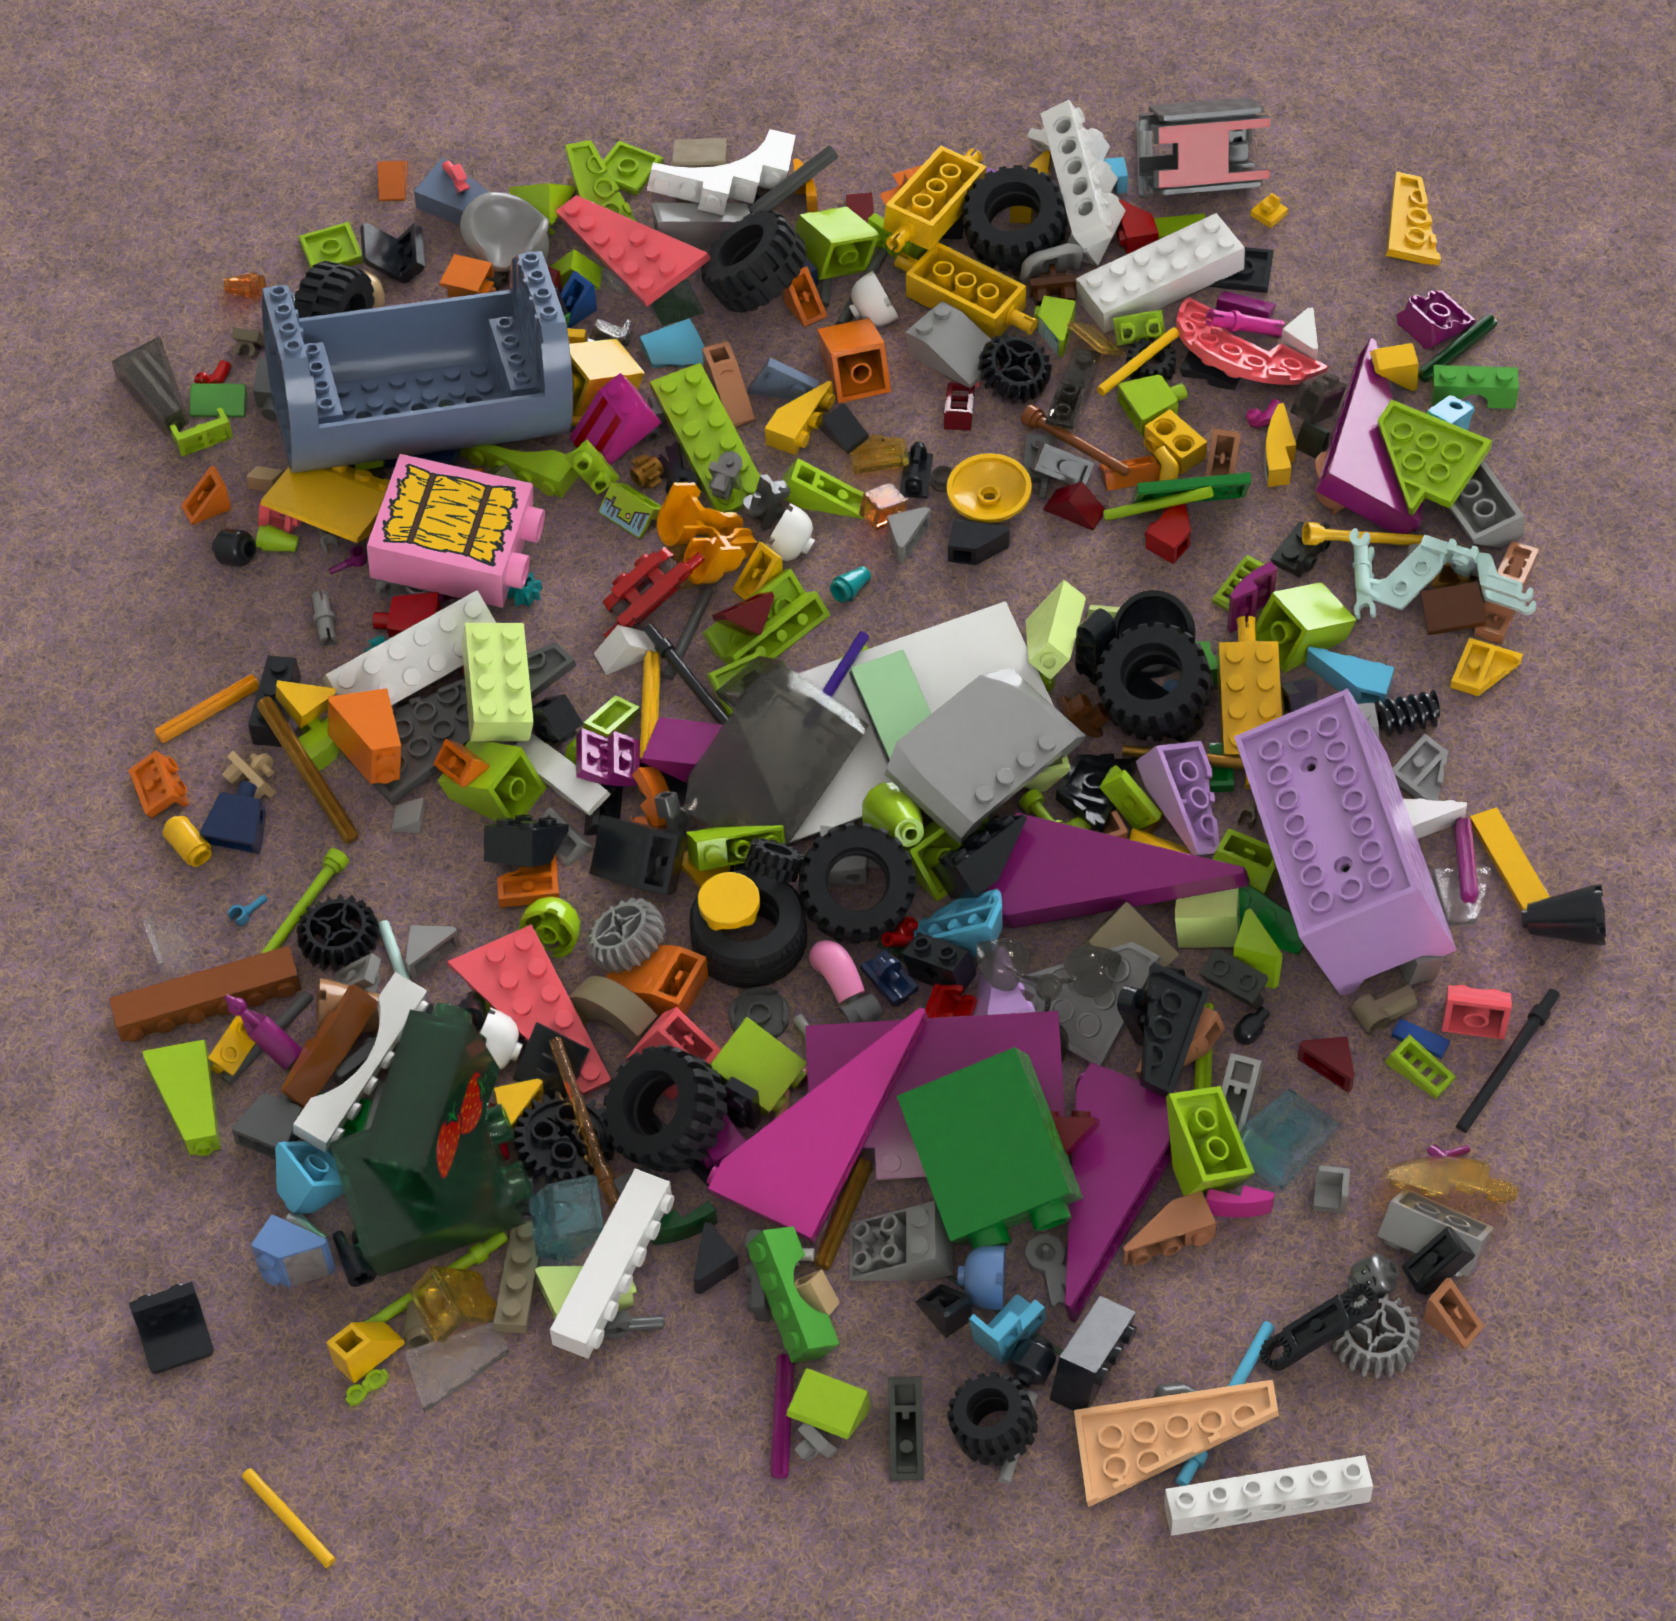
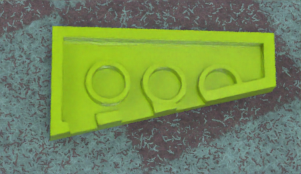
M587 140L566 144L565 152L577 195L636 221L632 214V209L620 194L618 185L609 175L607 166L593 142Z

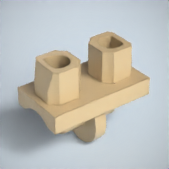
M232 751L227 756L232 763L222 775L233 786L237 787L247 777L249 779L248 782L257 786L254 798L260 799L264 794L270 798L277 793L261 777L263 775L271 777L274 773L271 769L274 760L269 754L262 753L257 755L252 753L249 757L252 761L250 765L235 751Z

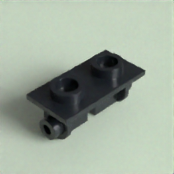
M915 442L911 446L910 452H905L899 496L927 498L933 454L927 453V448L922 442Z

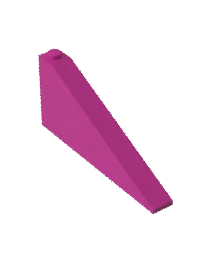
M918 1008L721 1161L719 1167L714 1166L707 1179V1183L710 1184L708 1190L711 1195L780 1228L794 1226L797 1236L814 1243L928 1018L926 1010Z

